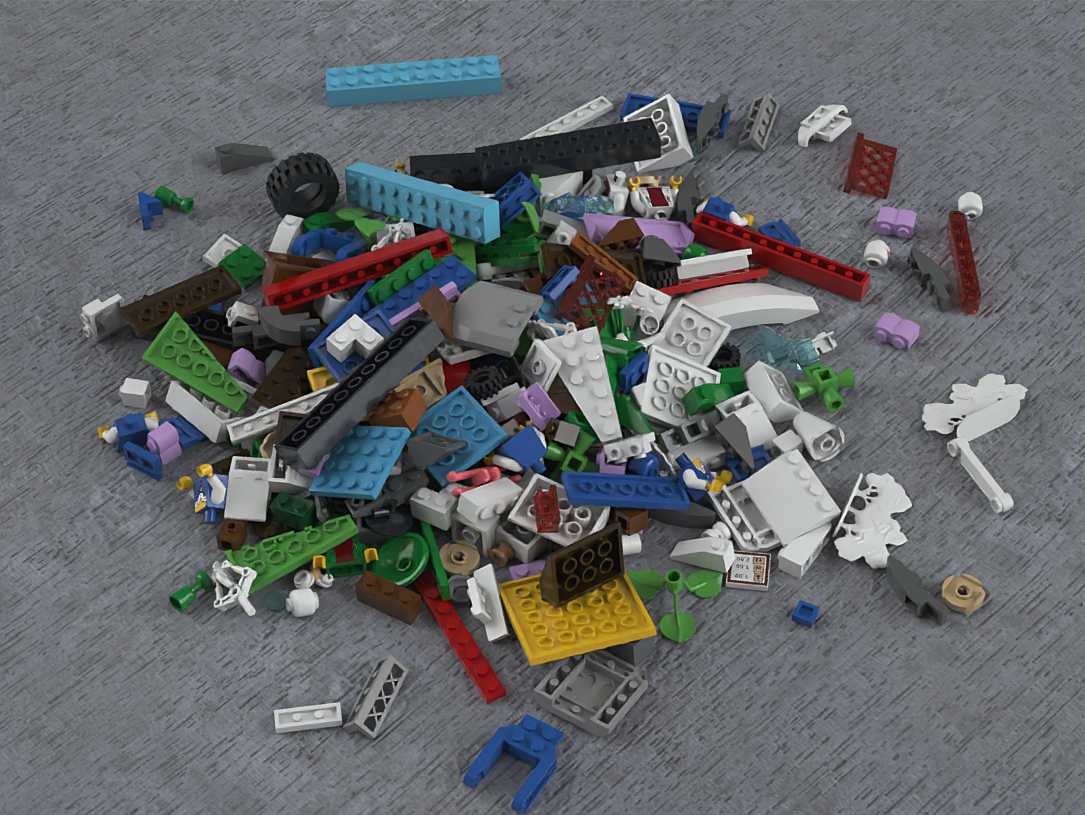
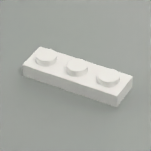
M340 702L274 710L276 733L343 725Z

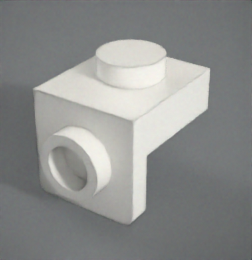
M236 301L226 314L228 326L233 327L237 321L248 325H256L258 323L257 308Z

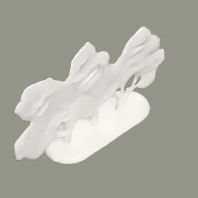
M987 374L979 379L977 387L967 384H953L952 390L954 392L950 395V399L954 401L952 404L932 403L924 405V414L922 415V420L926 423L924 427L927 431L936 430L941 434H949L954 430L955 425H959L956 432L957 438L965 437L967 441H971L1011 421L1017 415L1020 409V400L1025 398V392L1028 389L1020 384L1005 385L1004 376ZM951 418H960V419H962V421L959 420L958 422H954V421H951L950 419H951Z
M860 473L832 537L836 536L840 526L845 528L847 533L845 537L838 538L834 542L839 550L838 555L840 557L854 561L864 556L865 561L873 569L879 567L886 568L887 557L890 554L885 544L889 543L898 546L908 541L905 535L900 532L901 527L898 521L891 519V513L904 512L912 506L909 497L905 495L902 485L895 483L894 478L889 473L881 476L875 473L867 474L866 482L869 487L860 491L858 486L863 477V474ZM870 492H877L878 496L869 497L866 494L870 495ZM854 496L863 497L866 503L865 509L859 511L850 506ZM848 510L855 514V524H845L843 522Z

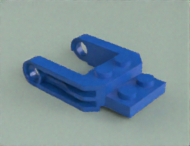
M335 228L313 229L294 240L291 254L306 257L324 248L337 252L335 263L365 252L366 241L359 236H355L352 232L342 233L338 232Z
M528 714L524 716L518 726L514 724L500 727L467 770L463 780L464 785L474 789L480 780L487 776L506 750L509 754L536 767L514 797L511 806L512 810L522 815L525 814L557 770L555 750L563 741L564 732Z

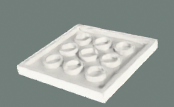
M651 345L648 350L649 368L644 373L643 383H646L643 405L638 408L640 413L646 419L673 429L685 422L715 411L713 409L690 416L681 399L693 387L707 383L719 384L721 373L658 346Z

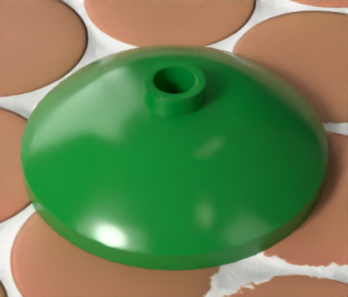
M412 532L392 537L377 552L378 560L373 561L372 572L402 587L410 584L419 577L429 558L427 542L419 534Z

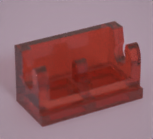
M556 484L550 485L547 492H542V488L539 486L536 490V496H533L537 533H557L559 530L560 513Z

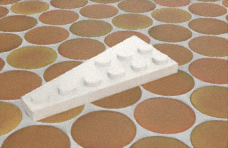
M595 326L542 341L562 362L557 373L602 444L623 440L598 328Z

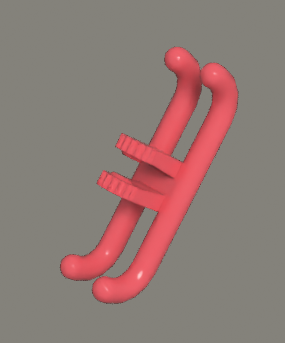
M492 465L458 473L451 471L447 474L446 478L449 482L471 478L473 486L462 489L456 487L452 490V496L459 498L460 493L496 481L500 478V472L508 469ZM516 474L508 479L517 484L522 480V477Z

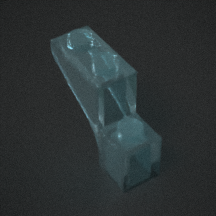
M568 192L543 204V212L546 209L572 219H583L584 213L614 216V200L598 193L583 199Z
M764 324L756 326L759 332L756 335L759 345L764 346L761 348L764 359H769L771 365L789 358L791 364L795 363L797 369L801 370L804 367L820 362L810 336L800 340H789Z

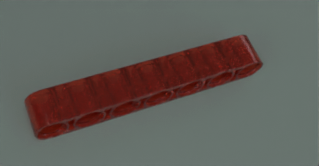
M952 211L948 217L947 235L961 307L965 313L972 315L979 311L981 291L965 214L960 211Z

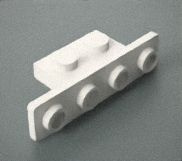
M489 564L474 571V577L467 580L469 588L467 589V594L472 602L471 612L473 616L485 624L488 641L493 643L508 636L509 632L494 566Z

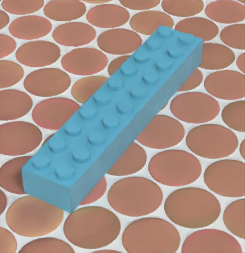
M498 55L325 68L328 107L501 93Z
M362 162L345 168L347 203L397 218H403L404 220L434 229L442 228L445 232L484 244L500 237L499 201Z

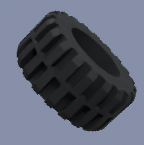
M301 152L296 156H288L286 160L283 159L279 162L278 166L272 169V173L269 174L268 181L266 182L267 195L277 214L282 218L289 214L303 218V220L316 213L330 210V206H333L336 202L335 198H338L340 189L338 178L328 160L319 154L307 152V154ZM311 183L307 188L295 192L299 187Z

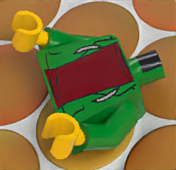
M352 536L321 555L314 556L313 569L316 567L326 569L327 575L331 574L333 578L362 575L367 571L366 563L378 560L377 550L375 548L369 549L364 543H359L356 536Z

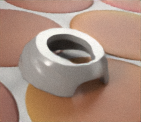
M455 575L448 579L451 602L466 604L471 601L469 596L464 599H458L453 595L455 589L468 587L467 580L471 579V577Z

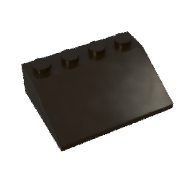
M617 521L549 554L539 579L541 597L557 609L625 575L621 523Z

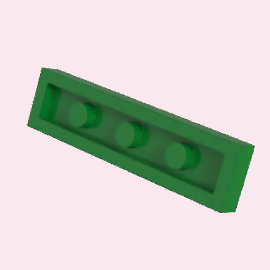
M536 237L526 240L515 238L511 241L499 239L495 242L481 243L475 247L476 255L536 253L541 250L540 246L545 240H537Z
M424 249L367 290L374 307L386 301L389 297L436 266L430 250Z
M475 253L476 264L491 263V266H518L530 263L529 256H521V253H510V256L509 254L476 255Z

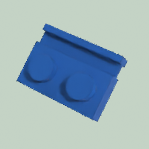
M782 218L778 222L773 221L760 226L758 229L760 234L793 246H801V240Z
M564 265L543 287L539 294L549 300L559 299L564 294L563 290L576 281V276L580 271L575 266Z
M640 351L619 372V388L622 389L619 394L622 393L628 396L632 387L639 385L643 381L644 373L649 368L648 353Z
M177 415L175 419L172 417L158 423L159 427L168 421L176 428L181 450L197 445L199 441L204 442L205 435L181 415Z
M129 441L123 445L125 459L128 460L127 466L157 481L163 477V474L160 473L162 471L160 457L157 454L151 453L140 445H135Z
M763 444L751 448L756 473L768 465L771 460ZM730 455L725 457V461L736 483L746 480L751 476L749 472L746 474L741 469L740 462L736 458L732 459Z

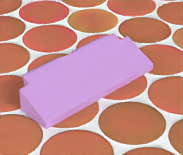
M584 213L583 216L590 240L598 244L618 221L633 218ZM634 218L644 237L655 235L658 238L664 239L677 256L682 257L686 247L693 242L695 234L683 222ZM639 246L634 249L628 248L622 251L638 253Z

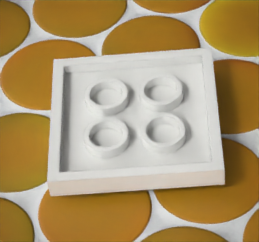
M682 298L661 329L665 339L652 345L708 367L732 330V326Z

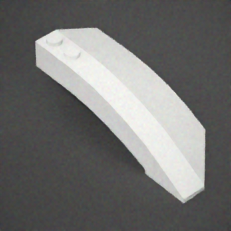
M743 283L710 288L670 301L661 322L665 325L682 298L731 325L732 330L762 324L783 323V325L820 312L811 296L765 283Z

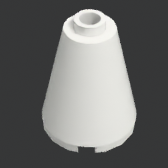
M801 412L795 416L793 426L814 460L823 462L832 459L838 454L840 444L844 443V433L838 426L808 412Z

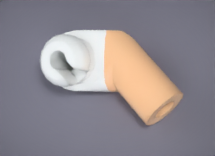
M311 564L310 572L315 578L313 583L323 588L332 586L333 576L331 574L329 576L321 574V568L316 567L313 569V564Z

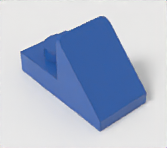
M138 192L143 229H151L150 221H153V216L163 214L162 202L148 194Z

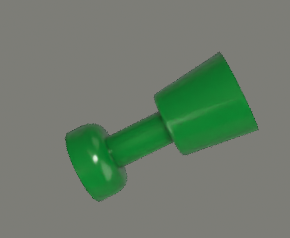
M161 185L155 192L154 198L159 199L162 204L168 206L176 204L180 206V210L185 214H189L194 207V200L192 198L186 197L182 200L177 197L175 192Z
M200 571L196 575V582L192 586H184L168 597L171 605L177 611L183 612L195 600L194 594L201 588L207 590L213 586V581L207 573Z

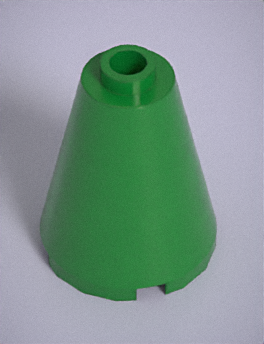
M600 337L603 354L609 355L617 361L618 375L640 351L646 352V347H643L644 344L640 342Z

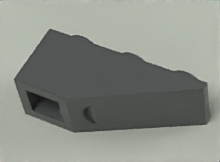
M732 413L715 426L716 435L714 437L720 445L724 444L726 446L727 452L732 459L736 458L740 462L741 469L746 474L749 472L752 476L755 474V466L747 428L736 414Z

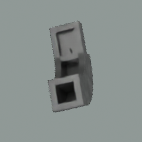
M279 306L259 307L261 325L264 332L279 343L301 346V340L317 339L321 334L319 319L291 320L280 313Z

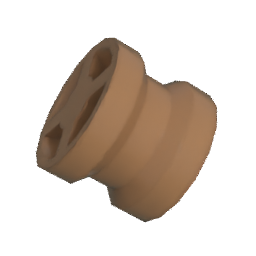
M500 541L497 544V548H493L489 552V556L497 566L504 567L507 564V560L515 556V550L508 542Z

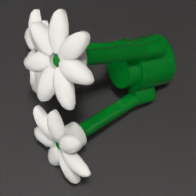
M616 296V298L611 297L608 301L602 302L601 305H612L618 334L623 333L628 341H633V337H637L638 325L644 311L653 313L651 308L629 304L628 306L637 309L636 320L633 330H631V326L623 325L622 308L628 302H633L632 299H629L628 296L622 298Z

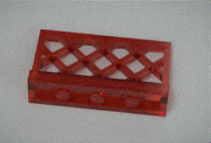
M858 132L853 144L843 192L850 194L851 190L887 199L897 148L864 139L865 134ZM865 146L873 148V151L869 152ZM883 152H889L892 155L886 156ZM878 154L881 159L876 160L873 155ZM868 157L871 162L866 163L863 159ZM885 162L889 167L883 168L881 163ZM876 166L878 171L874 172L870 167ZM865 169L869 174L864 175L861 170ZM883 174L886 179L881 180L878 175ZM873 177L876 182L871 183L868 179ZM863 181L867 186H861L857 183ZM881 186L884 192L877 190L875 187Z
M588 254L579 269L580 273L576 276V281L571 284L554 318L559 321L564 318L569 322L575 323L576 326L583 330L592 327L588 321L595 320L600 334L614 307V304L608 305V301L605 302L602 294H609L610 297L616 298L622 292L627 281L595 263V257ZM595 270L600 273L602 278H595L592 271ZM609 281L619 284V288H612ZM604 282L607 289L600 290L597 283ZM586 284H592L595 291L588 292ZM597 295L600 302L593 303L590 296ZM585 297L588 304L581 305L578 298ZM602 307L605 314L598 315L595 308ZM583 309H590L593 316L586 317ZM578 310L581 317L576 318L570 312Z

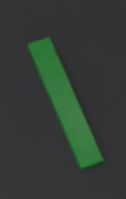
M416 518L422 538L429 547V560L443 601L450 600L449 583L429 523Z

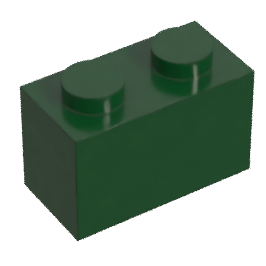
M281 491L270 505L276 522L305 531V527L312 525L314 528L319 521L314 501Z

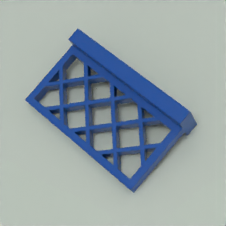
M521 171L494 193L496 195L494 198H490L502 202L499 205L500 230L526 209L521 204L522 202L532 204L543 195L535 184Z

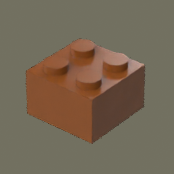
M416 388L403 389L400 392L388 393L387 397L378 403L368 421L371 426L404 427L413 433L428 406Z

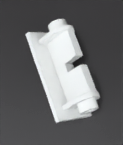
M832 331L827 334L822 332L813 340H803L799 343L795 353L801 352V359L808 361L820 355L817 350L818 348L821 354L834 350L837 346L836 341L831 339L834 332Z

